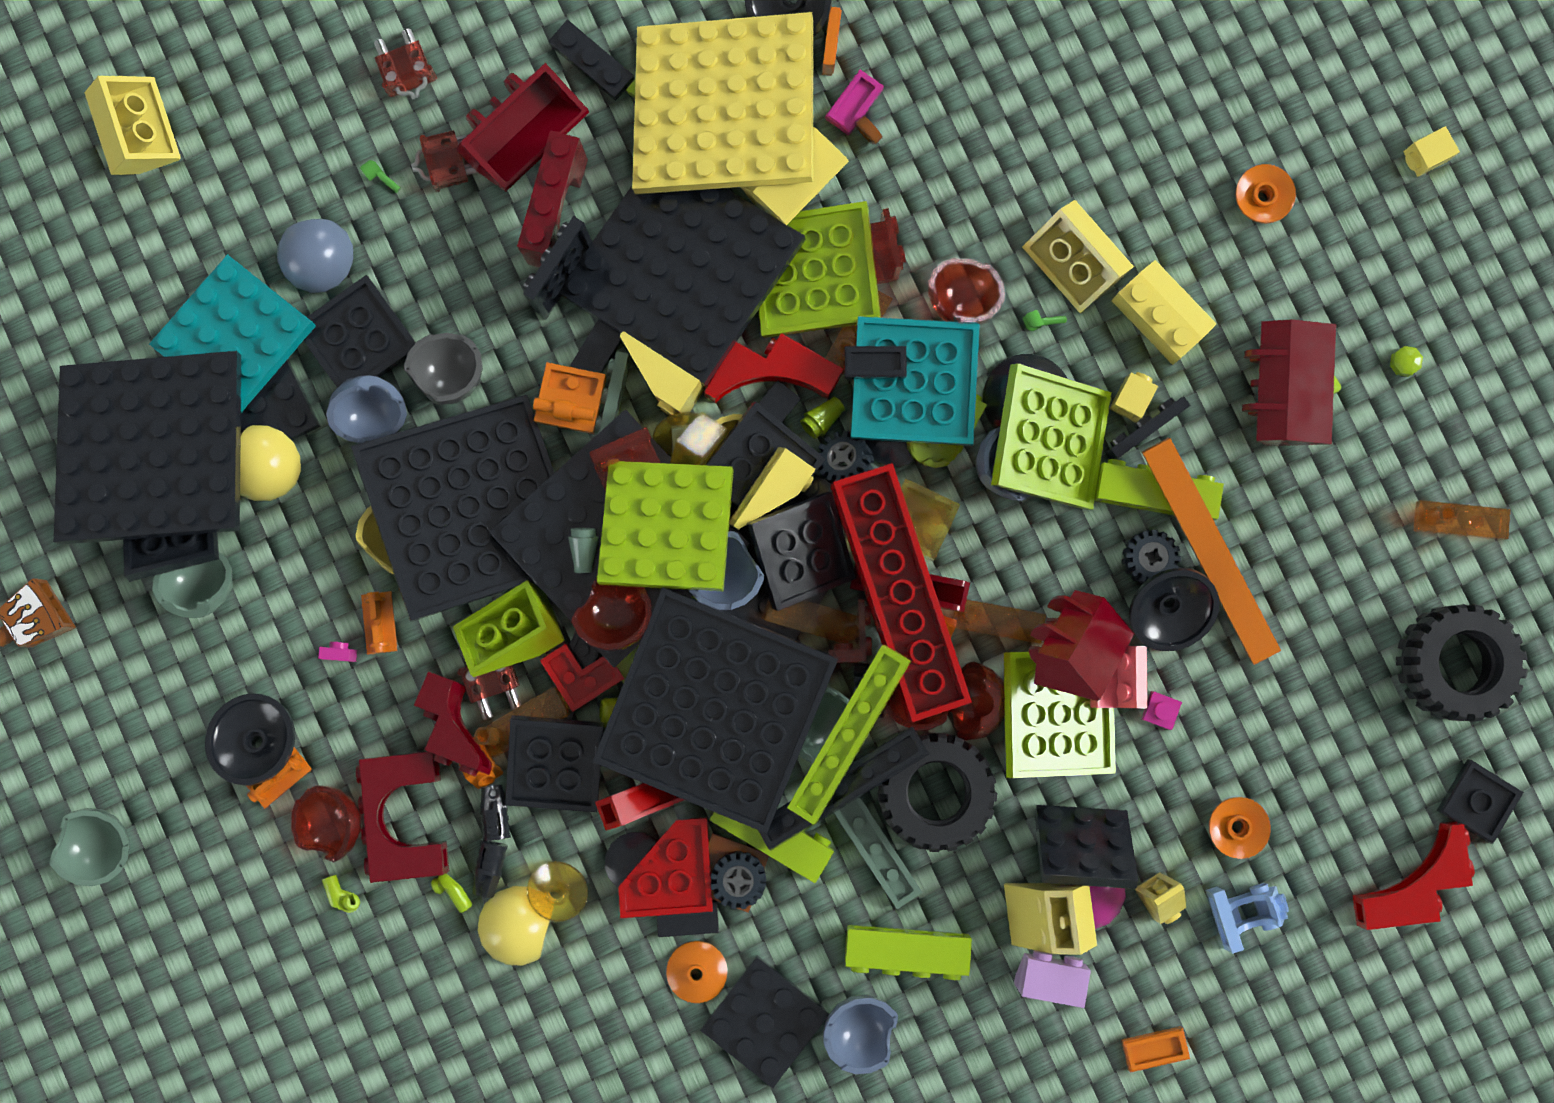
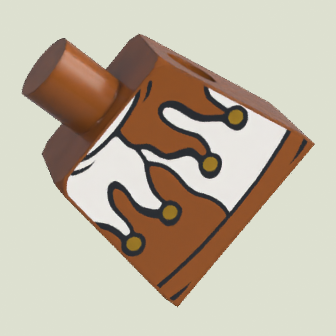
M31 579L0 607V619L4 624L0 627L1 647L8 645L12 641L19 647H34L76 628L47 580Z

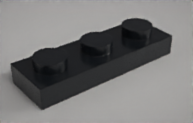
M568 19L548 41L553 49L615 101L635 80L634 75Z
M1184 396L1177 401L1171 397L1157 407L1160 413L1151 419L1149 415H1146L1133 426L1136 428V431L1127 436L1123 432L1109 442L1112 448L1106 452L1107 456L1110 459L1120 458L1191 406Z

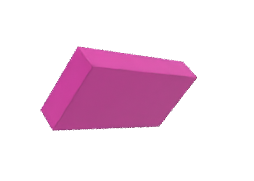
M860 69L826 114L825 119L849 136L855 129V122L866 114L883 91L884 86Z

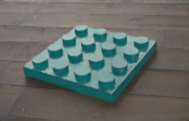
M227 254L149 345L163 357L238 351L241 354L242 412L316 325Z
M858 316L856 346H906L907 377L854 379L851 439L972 446L974 442L980 324Z

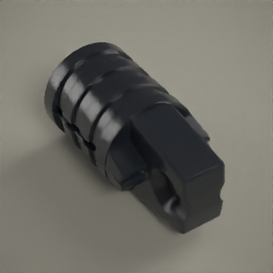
M502 785L481 787L480 815L482 817L483 841L511 838L509 832L510 825L508 823L509 816L507 813L508 807L505 805L506 799Z
M481 840L478 851L479 855L476 860L477 864L474 870V895L482 898L494 897L500 877L502 876V868L508 845L495 841Z

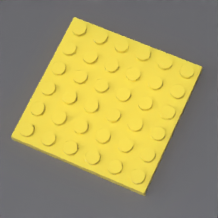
M812 12L637 27L632 189L635 194L813 182Z

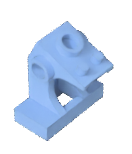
M1267 883L1257 884L1249 888L1250 892L1227 899L1225 890L1217 886L1205 890L1225 950L1232 954L1243 951L1244 948L1239 936L1242 932L1258 926H1262L1264 931L1273 930L1281 927L1284 919H1288L1287 912H1289L1285 895L1279 894L1276 886L1268 887ZM1254 902L1258 916L1242 920L1238 906Z

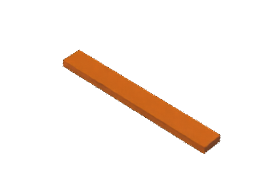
M1168 437L1142 451L1141 453L1206 577L1215 586L1219 601L1251 663L1255 665L1280 652L1281 649L1171 438Z

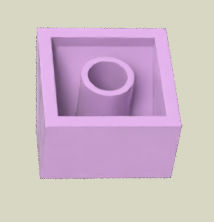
M1034 950L1033 954L1024 953L1015 975L1014 984L1022 997L1085 1008L1091 970L1086 964H1083V959L1073 956H1064V960L1052 958V954Z

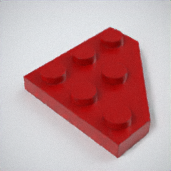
M707 817L676 819L618 887L620 918L713 912Z

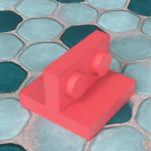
M1146 646L1127 647L1101 700L1095 701L1090 699V708H1147Z

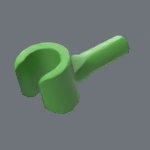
M369 160L360 166V169L369 181L378 176L395 193L401 189L399 185L386 176L375 161Z
M1038 310L1029 312L1022 318L1029 331H1035L1050 324L1067 322L1066 316L1045 317L1041 319Z

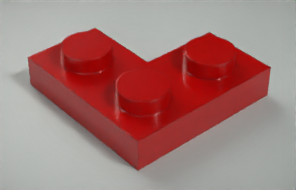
M567 644L540 660L572 712L625 679L618 667L614 668L604 657L599 658L582 669Z

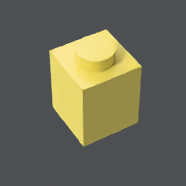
M1446 126L1414 142L1403 151L1408 167L1416 173L1417 177L1448 162L1460 153Z
M1131 372L1125 377L1109 409L1136 423L1143 417L1158 386L1152 383L1153 380L1149 376L1140 372H1136V374Z

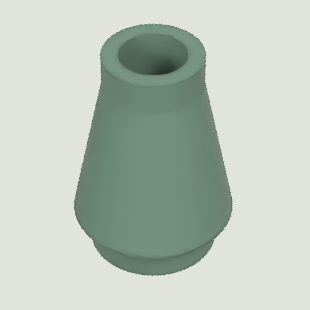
M571 528V536H568L574 563V572L576 573L593 572V562L599 536H596V528Z

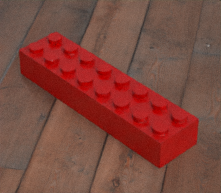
M893 463L833 482L830 488L881 643L911 660L896 686L907 721L915 722L972 703Z

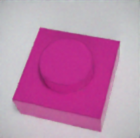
M330 642L329 647H319L318 659L356 662L357 650L348 649V643Z
M1151 691L1147 701V708H1145L1141 720L1172 730L1182 702Z

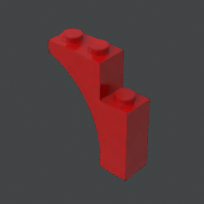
M781 333L777 340L772 338L764 352L767 358L736 342L707 386L703 387L706 388L704 392L705 397L715 403L743 386L760 382H776L777 380L807 388L829 399L843 375L844 369Z
M642 782L595 801L604 828L607 831L682 802L684 799Z
M1452 821L1440 823L1436 840L1422 864L1402 881L1376 892L1352 895L1357 926L1366 930L1440 922V912H1442L1443 906L1436 890L1473 886L1472 877L1475 875L1473 862L1469 859L1468 846L1470 845V836L1464 824Z

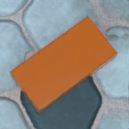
M832 7L829 14L822 68L823 75L832 76L834 74L842 12L839 7Z
M1181 1026L1121 1040L1130 1073L1190 1059L1184 1030Z

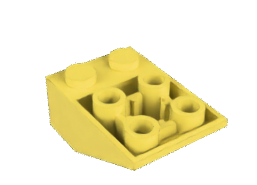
M1051 883L1004 884L1012 945L1049 954L1081 955L1097 946L1089 886Z

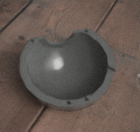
M441 333L429 334L418 340L407 354L404 370L416 387L434 404L445 405L458 403L472 394L479 385L483 366L481 352L472 340L462 334Z

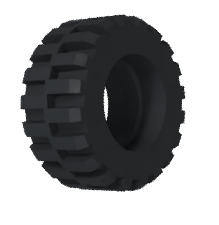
M1460 604L1431 609L1430 613H1423L1417 617V624H1410L1404 631L1408 638L1400 639L1397 648L1402 650V656L1396 657V666H1401L1402 673L1397 674L1399 682L1407 684L1408 688L1404 692L1409 699L1417 700L1416 706L1419 709L1429 711L1431 716L1436 718L1471 722L1492 718L1500 714V709H1508L1514 703L1511 696L1520 695L1523 689V685H1520L1519 682L1521 678L1527 677L1528 669L1523 668V660L1528 659L1527 652L1521 651L1519 644L1523 643L1520 634H1513L1511 632L1514 626L1507 619L1499 620L1500 613L1492 609L1484 610V607L1480 605ZM1455 634H1463L1470 638L1477 645L1482 656L1481 675L1476 684L1465 692H1458L1452 689L1445 682L1439 668L1441 649L1445 642Z
M925 733L919 735L930 755L880 784L877 791L878 801L883 817L890 828L903 841L920 850L926 849L930 852L947 850L949 852L957 850V847L963 844L967 846L974 841L972 838L978 833L982 834L987 828L985 824L988 819H992L995 812L993 805L994 802H997V792L994 785L996 779L989 768L990 764L987 759L972 744L950 734ZM935 762L953 767L960 774L965 785V798L960 809L953 816L938 821L929 820L917 814L908 798V785L913 774L920 767Z

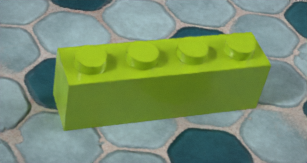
M1108 459V463L1104 462L1100 465L1095 502L1174 515L1148 465L1138 464L1137 468L1126 466L1125 461ZM1197 475V479L1192 478L1211 517L1214 521L1218 520L1224 483L1215 482V477Z
M716 812L710 818V821L813 883L817 882L834 853V849L829 846L831 841L817 832L812 836L803 831L770 851L757 829Z
M847 925L845 966L851 967V971L856 973H869L870 968L882 969V974L896 976L900 975V971L912 972V976L919 978H930L931 973L943 974L944 979L961 980V976L970 975L972 938L969 934Z

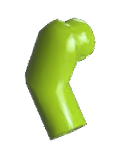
M337 874L322 879L330 906L346 913H352L358 909L360 905L359 897L354 893L341 889Z
M438 875V878H434L431 881L434 892L442 894L446 891L459 913L465 912L472 906V902L462 886L450 875Z

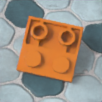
M546 362L539 398L535 397L533 409L536 410L534 422L594 434L606 382V374Z

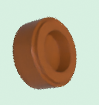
M864 115L855 122L857 130L870 144L876 145L883 138L879 130Z

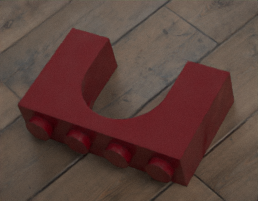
M552 130L549 132L517 244L528 265L536 267L542 265L540 259L548 247L553 248L558 240L557 233L560 229L562 208L569 185L581 187L588 159L578 137Z
M431 752L359 759V765L356 766V780L358 784H361L362 796H359L358 807L360 814H364L365 826L361 829V839L363 845H367L368 857L364 858L365 875L369 876L370 883L438 876L450 871L447 841L406 844L390 834L384 821L385 804L396 789L405 785L441 781L440 763L433 760L435 754Z

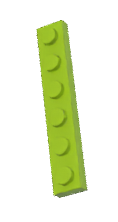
M886 645L881 646L788 805V809L813 825L817 823L911 660Z

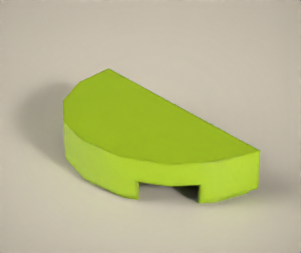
M906 442L907 449L913 459L921 465L933 468L948 466L963 451L964 445Z

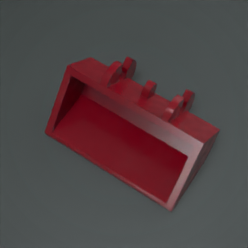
M546 63L525 82L516 74L510 73L503 82L511 95L503 103L493 96L489 102L495 110L487 118L476 109H471L466 116V120L474 130L459 143L456 150L479 174L505 192L542 158L550 130L567 134L589 113L588 108Z
M1293 319L1261 321L1260 349L1244 351L1245 359H1250L1252 363H1260L1259 379L1250 381L1251 387H1259L1258 403L1242 405V412H1248L1250 416H1257L1256 441L1266 446L1332 444L1336 324Z
M1074 590L1071 597L1065 595L1055 596L1050 600L1047 607L1060 612V616L1058 618H1047L1046 623L1036 625L1030 634L1032 637L1044 641L1041 647L1030 646L1029 648L1030 658L1036 663L1034 684L1099 701L1134 633L1104 597Z

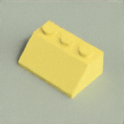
M97 76L84 93L111 175L141 174L179 161L181 157L155 78Z
M813 127V182L741 188L756 207L787 225L849 161L824 135Z
M1076 200L1059 209L1022 246L1079 313H1082L1134 267Z
M1156 260L1142 270L1111 300L1172 365L1180 360L1216 325L1214 320Z

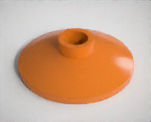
M1269 164L1257 165L1247 170L1239 179L1235 192L1236 202L1241 212L1252 221L1264 224L1274 223L1284 218L1291 211L1296 199L1295 185L1291 177L1283 169ZM1258 193H1264L1267 196V201H1261L1258 198Z
M1232 797L1224 800L1214 809L1209 820V834L1213 844L1220 852L1232 858L1245 859L1255 856L1266 846L1271 833L1270 820L1264 808L1254 800L1245 797ZM1236 821L1241 823V830L1239 832L1232 830V825Z
M704 941L687 942L679 946L671 955L666 970L667 981L671 990L682 1000L690 1003L707 1002L716 997L726 983L727 964L725 958L710 943ZM693 969L701 970L702 977L699 979L692 978L691 971Z

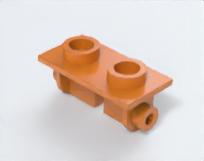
M392 591L369 592L361 595L367 655L398 651Z
M294 747L289 761L277 775L266 782L246 786L250 790L247 796L254 803L259 801L264 809H266L309 773L312 768Z

